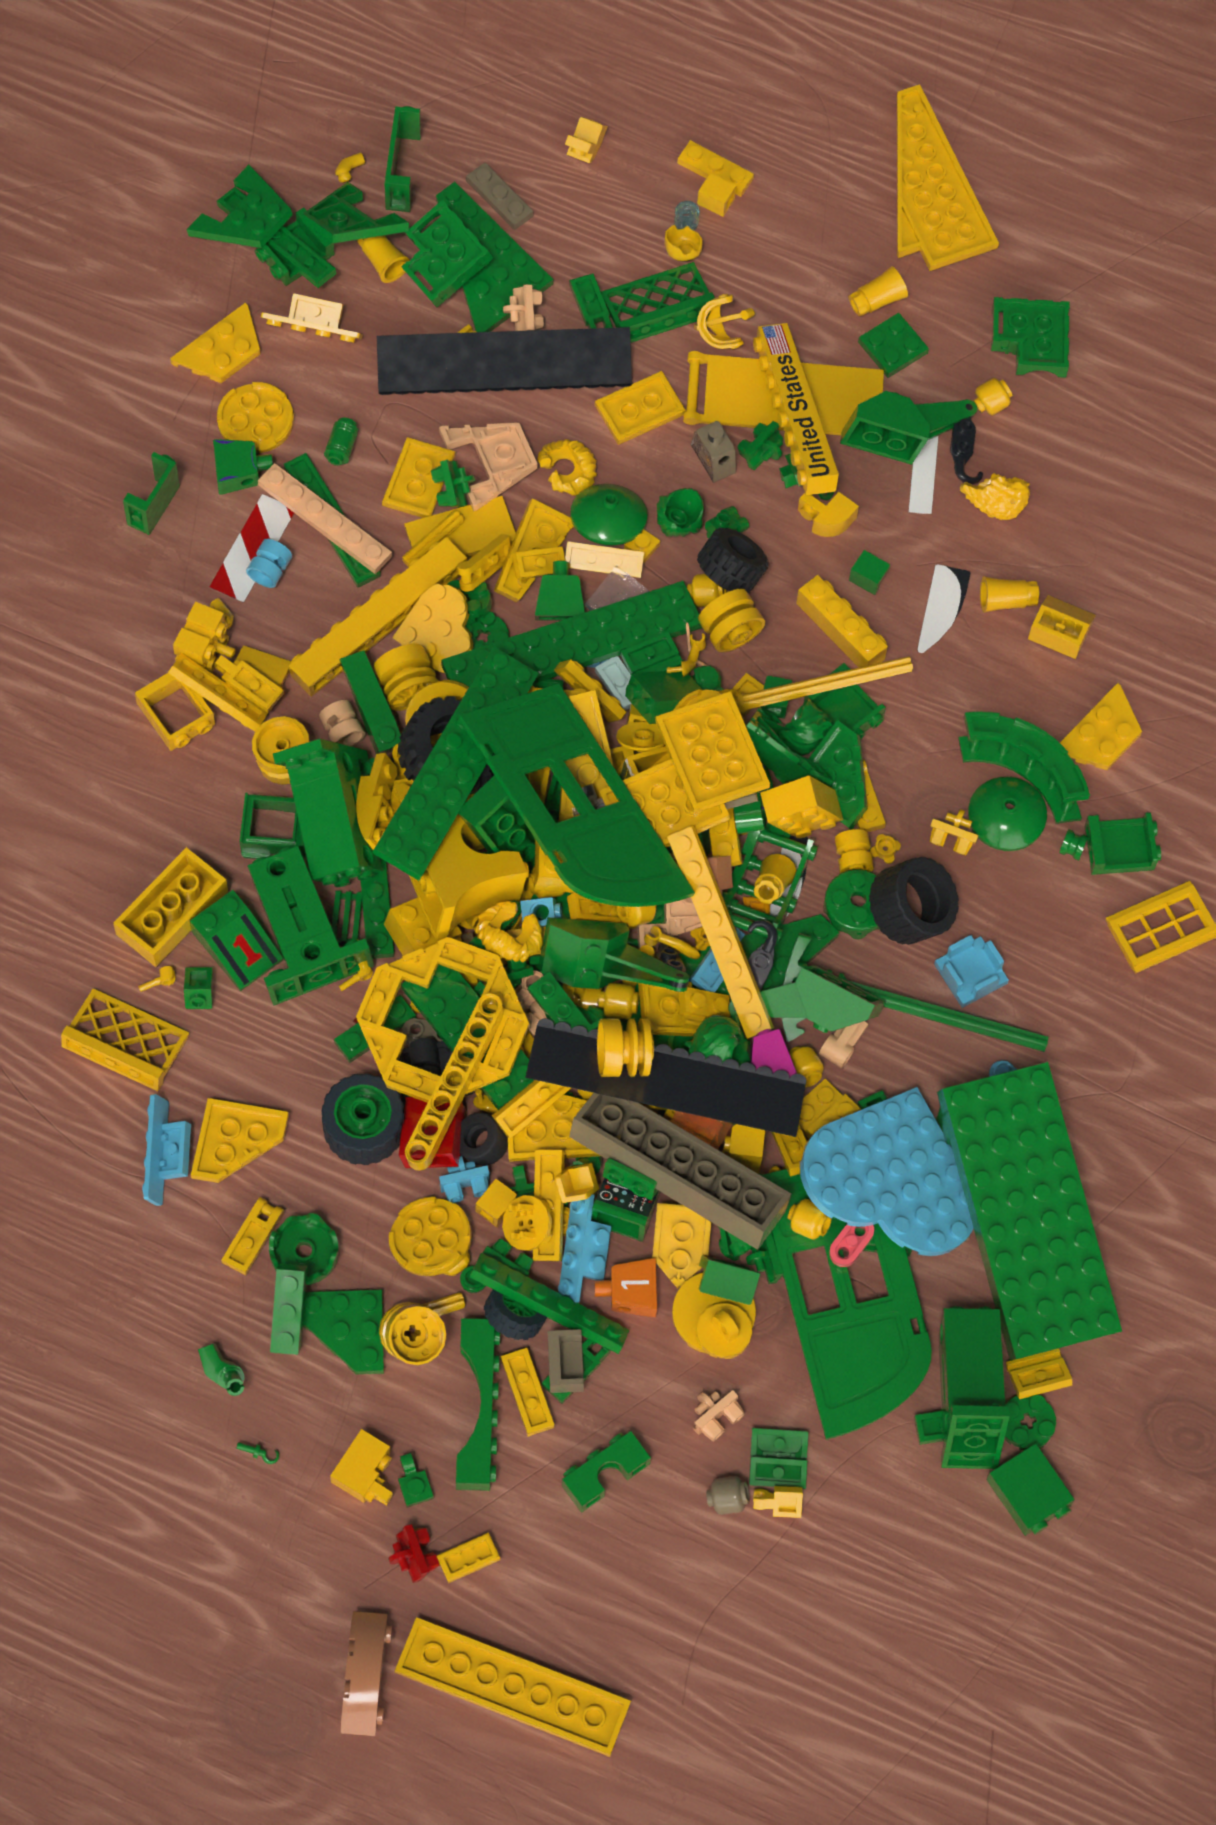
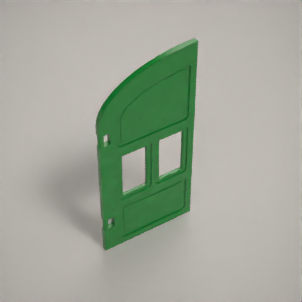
M559 683L460 715V722L476 747L481 750L488 766L545 855L553 863L555 871L571 890L599 903L624 907L667 904L692 897L695 894L691 885ZM486 745L490 746L495 755L492 756ZM589 754L619 802L595 810L564 761ZM549 767L580 815L555 823L525 774ZM555 852L559 854V856L563 860V863L559 862V860L554 854Z
M787 1169L763 1174L764 1178L791 1193L786 1212L771 1232L784 1273L783 1278L825 1440H829L866 1427L885 1417L903 1404L923 1382L931 1363L932 1349L905 1246L902 1248L885 1234L878 1223L874 1224L873 1239L888 1296L856 1303L847 1267L835 1265L829 1256L831 1244L847 1225V1222L833 1217L827 1233L814 1240L792 1231L791 1220L788 1219L791 1207L794 1204L797 1205L801 1200H810L804 1189L801 1175L789 1176ZM862 1228L855 1229L857 1236L865 1234ZM824 1246L840 1308L808 1315L792 1254ZM840 1250L838 1255L844 1258L843 1250ZM917 1319L920 1334L914 1335L910 1320Z

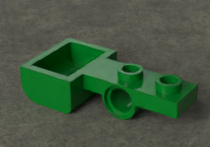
M550 972L528 987V992L545 1012L547 1019L553 1022L554 1027L559 1022H565L570 1026L571 1030L575 1026L584 1027L588 1033L594 1029L598 1030L600 1019L591 1025Z

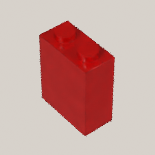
M406 1097L405 1118L402 1125L399 1157L405 1168H411L405 1156L406 1146L427 1105V1102L413 1097ZM447 1102L436 1106V1109L438 1111H445L449 1108L450 1103ZM462 1102L428 1168L459 1167L461 1122L465 1117V1107ZM431 1125L426 1127L423 1133L431 1136L437 1132L438 1128ZM416 1150L411 1158L421 1160L425 1157L426 1152Z

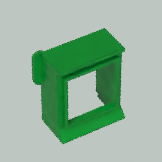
M245 793L239 841L242 857L249 859L268 858L270 854L275 855L283 848H293L296 846L299 847L302 857H305V847L294 798L249 795ZM253 809L295 813L292 839L250 836Z

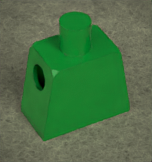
M554 561L553 575H542L535 610V620L561 621L585 613L580 579L577 575H568L569 562Z

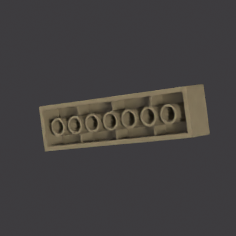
M593 1093L573 1119L570 1138L605 1159L611 1158L657 1182V1190L757 1250L786 1212L791 1193L638 1102Z

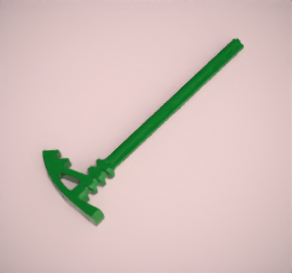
M799 933L787 965L783 986L791 984L792 981L796 982L802 968L807 967V963L801 962L799 959L810 942L811 936ZM840 973L837 976L885 1001V1008L1045 1052L1049 1037L849 981L845 978L844 973ZM781 1018L787 1042L792 1041L805 1032L803 1029L797 1028L796 1024L806 1018Z

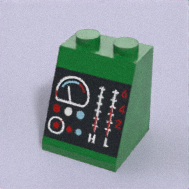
M604 1178L592 1207L591 1221L611 1226V1232L643 1242L661 1192L658 1190L651 1201L645 1197L637 1196L631 1190L621 1185H615Z

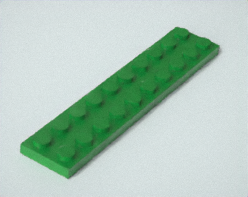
M680 581L442 659L441 666L448 680L457 681L469 687L490 650L495 646L538 672L539 674L533 683L535 684L559 676L554 669L560 662L571 659L578 662L582 667H586L621 655V650L665 632H669L671 638L686 634V623L689 624L690 632L701 629L702 626L698 621V610L684 581Z
M495 646L492 647L375 846L373 854L418 881L421 879L487 764L481 750L476 747L460 722V715L527 694L537 678L538 672ZM486 745L488 751H489L490 754L492 755V754H493L492 749L490 748L489 745Z

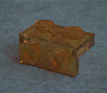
M676 1111L670 1120L671 1123L717 1150L734 1124Z

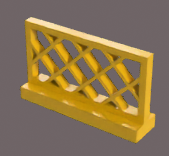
M93 988L69 1026L66 1025L61 1033V1043L63 1048L153 1090L159 1091L163 1085L165 1075L187 1041L189 1032ZM97 999L104 1002L107 1009L93 1013L91 1004ZM125 1012L130 1015L131 1020L117 1024L114 1014ZM110 1015L113 1025L98 1029L95 1019ZM91 1020L94 1028L93 1031L85 1033L76 1029L79 1023ZM149 1023L154 1026L155 1032L141 1035L138 1025ZM134 1026L137 1036L122 1040L119 1030ZM115 1031L118 1039L117 1042L108 1044L102 1041L101 1035ZM169 1034L179 1037L176 1044L165 1046L162 1036ZM158 1037L161 1048L146 1051L143 1041ZM135 1043L140 1044L142 1053L131 1055L126 1052L125 1046ZM164 1054L166 1061L162 1068L151 1064L149 1057Z

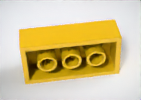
M186 847L113 922L115 933L153 966L157 967L191 931L190 920L228 893L227 880Z

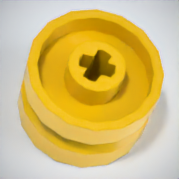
M745 589L732 590L717 597L698 616L700 625L707 634H710V641L718 652L726 653L745 645L754 639L765 626V619L757 608H753L754 602Z
M286 716L271 718L258 727L252 738V751L262 775L273 783L280 785L291 784L288 769L285 766L275 764L273 753L311 742L304 725L296 719Z

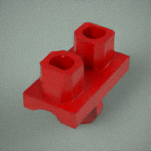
M412 1524L404 1526L403 1531L396 1535L398 1542L392 1545L395 1553L388 1559L390 1564L399 1563L402 1572L408 1570L412 1582L415 1583L421 1581L428 1573L436 1570L439 1566V1561L434 1552L426 1555L422 1553L421 1546H425L430 1542L427 1529H414Z

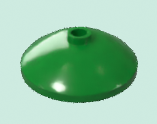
M597 484L582 490L574 498L570 511L571 521L577 532L584 538L602 545H621L634 540L645 529L648 516L643 500L632 490L616 484Z
M997 777L986 781L975 790L968 806V820L972 821V831L978 835V838L984 844L1001 851H1017L1030 846L1041 836L1047 822V807L1038 790L1028 782L1015 777ZM1012 804L1014 808L1008 809L1005 805Z

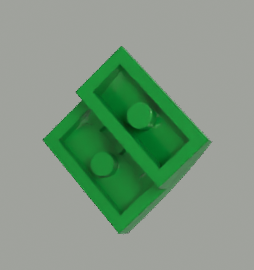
M752 1428L749 1485L802 1487L806 1489L808 1431Z

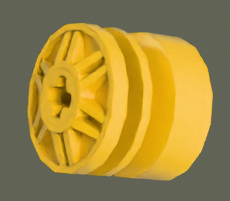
M406 644L393 648L379 657L374 664L375 674L380 685L384 687V695L387 697L389 707L396 711L407 710L411 697L419 688L438 681L435 671L430 668V660L426 650L420 644Z
M640 1018L638 1028L635 1019H629L626 1031L622 1030L619 1019H600L597 1031V1061L600 1076L620 1077L623 1064H626L630 1077H635L637 1066L640 1076H649L654 1056V1040L649 1019Z
M403 1302L396 1304L385 1313L380 1322L379 1335L381 1344L389 1354L407 1364L421 1365L429 1363L440 1354L445 1346L446 1330L444 1322L436 1312L419 1303ZM412 1327L415 1329V1333H411L409 1338L404 1335V1332Z

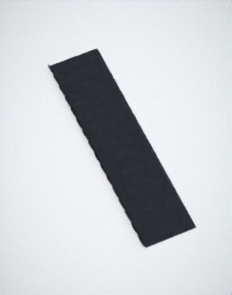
M630 327L377 336L378 393L380 395H390L393 393L400 395L408 393L422 394L425 392L440 393L441 391L453 393L456 391L471 392L473 390L485 392L489 389L491 391H503L505 389L509 391L520 389L534 390L536 388L548 390L551 388L566 389L568 387L579 389L584 386L587 388H597L600 386L610 388L616 385L618 387H629L632 385Z
M543 1018L537 1023L525 1078L793 1137L797 1136L806 1086V1078L801 1074H793L789 1079V1074L784 1070H778L773 1074L770 1068L762 1066L756 1070L755 1066L751 1063H743L739 1067L738 1062L733 1059H727L722 1064L721 1058L716 1055H711L705 1060V1056L701 1052H692L689 1055L683 1048H676L672 1052L668 1045L661 1044L656 1048L654 1046V1056L649 1076H640L637 1066L635 1077H630L626 1064H623L620 1077H601L597 1061L598 1030L594 1029L588 1033L582 1026H575L571 1030L570 1026L565 1022H559L554 1027L553 1022L547 1018Z

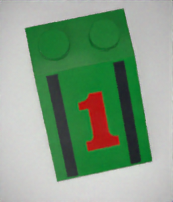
M231 890L190 920L193 935L240 991L283 961V957L250 909L234 890Z

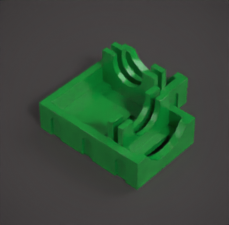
M442 199L409 228L408 232H405L419 251L409 262L407 261L401 267L437 308L493 259V256ZM440 216L435 222H433L426 230H424V231L422 232V230L424 229V227H425L430 221H432L434 218ZM419 271L433 287L431 291L417 278L416 272Z
M994 297L992 304L991 351L1005 352V354L1012 352V354L1016 355V375H1025L1032 371H1048L1057 377L1066 378L1069 369L1068 313L1070 302ZM999 312H1003V334L998 333Z

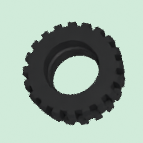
M446 696L442 700L441 697L432 699L430 703L425 702L414 712L402 731L401 741L398 744V754L401 755L398 760L400 767L406 768L404 775L407 780H415L433 749L430 736L442 734L462 698L456 700L455 696ZM486 764L470 794L476 793L494 776L488 764Z

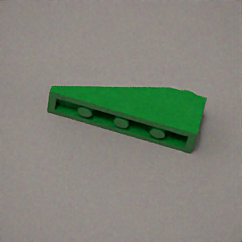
M363 650L339 659L375 754L393 752L395 745L401 741V734L365 651Z

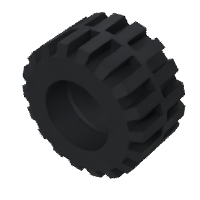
M721 527L716 529L697 555V561L704 573L714 583L728 591L745 589L750 593L769 566L766 555L753 540L730 528Z

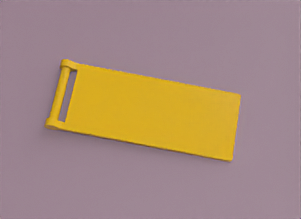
M699 351L688 353L687 362L690 365L687 409L683 415V422L685 424H710L719 421L721 425L755 428L759 423L769 425L772 421L778 423V410L773 408L772 392L766 387L765 371L760 369L759 359L708 355ZM801 363L825 434L841 435L843 428L858 404L883 392V370ZM700 364H707L704 414L696 412Z

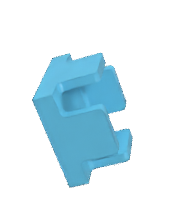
M972 935L949 946L947 954L935 960L934 963L962 1008L1005 986L1009 981L1002 970L1003 958L992 941L989 940L985 943L981 936L974 940Z

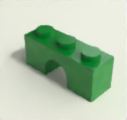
M279 1264L276 1269L270 1353L298 1355L301 1350L302 1309L306 1290L307 1266Z
M632 1431L626 1435L623 1433L616 1435L610 1440L609 1447L603 1451L600 1449L595 1450L586 1458V1463L580 1467L574 1465L563 1474L562 1487L581 1513L604 1498L605 1489L598 1480V1475L603 1470L609 1468L616 1469L628 1481L650 1465L651 1457Z

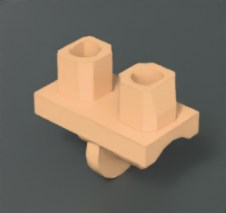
M523 285V287L513 289V296H510V305L503 307V313H510L511 322H515V331H531L543 328L542 315L534 314L533 306L541 305L542 292L532 289V285Z
M732 1390L717 1404H714L721 1398L716 1391L709 1397L701 1392L697 1396L701 1404L694 1410L698 1415H701L705 1410L707 1412L695 1421L696 1426L694 1430L698 1435L703 1432L713 1442L725 1432V1429L717 1421L721 1416L724 1415L732 1425L744 1416V1411L737 1402L738 1395Z

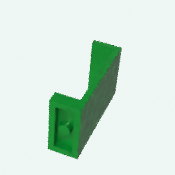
M395 106L384 182L385 208L392 211L410 212L411 177L397 176L396 168L400 140L421 139L420 109L411 106Z

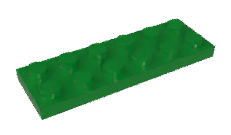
M438 964L428 989L408 981L401 984V989L453 1053L480 997L458 971ZM484 1009V1012L489 1013V1014L492 1013V1012H490V1011ZM477 1028L472 1032V1036L480 1038L485 1035L486 1030ZM489 1045V1047H488V1049H487V1051H486V1053H485V1055H484V1057H483L481 1063L484 1062L485 1057H486V1055H487V1052H488V1050H489V1048H490V1045ZM521 1048L510 1075L481 1088L498 1110L534 1081L533 1079L525 1078L529 1058ZM467 1052L462 1054V1056L471 1059L474 1058V1055L472 1053Z

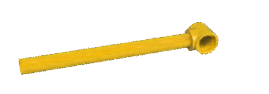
M910 656L743 695L740 691L734 689H725L718 692L724 694L731 691L740 714L744 715L745 710L912 672L913 664L911 663Z

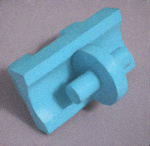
M462 1156L459 1159V1167H447L448 1175L439 1176L441 1193L445 1192L447 1200L452 1203L463 1200L461 1188L471 1186L473 1195L477 1198L481 1197L488 1189V1166L476 1168L474 1162L464 1163Z

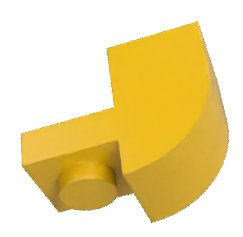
M580 117L574 135H568L565 145L570 146L567 155L591 163L602 144L608 126L585 117Z
M840 492L827 505H824L812 495L804 493L799 498L798 511L802 517L808 521H813L812 532L823 537H834L845 532L857 519L859 509L857 504Z

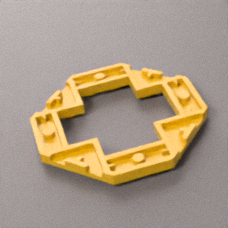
M450 937L437 941L438 943L425 949L420 948L406 954L401 959L390 964L385 963L378 966L356 1015L386 1087L427 1103L441 1076L398 1061L407 1041V1035L383 1027L403 980L428 989L439 964L486 981L487 984L482 996L487 993H493L501 999L504 1010L503 1018L497 1028L483 1063H480L465 1094L510 1075L530 1026L499 955ZM489 1004L484 1009L494 1013L498 1006ZM462 1055L460 1057V1060L462 1062H469L472 1060L471 1058ZM452 1077L448 1081V1085L458 1086L462 1079L460 1077ZM441 1101L436 1106L445 1104L447 1101Z

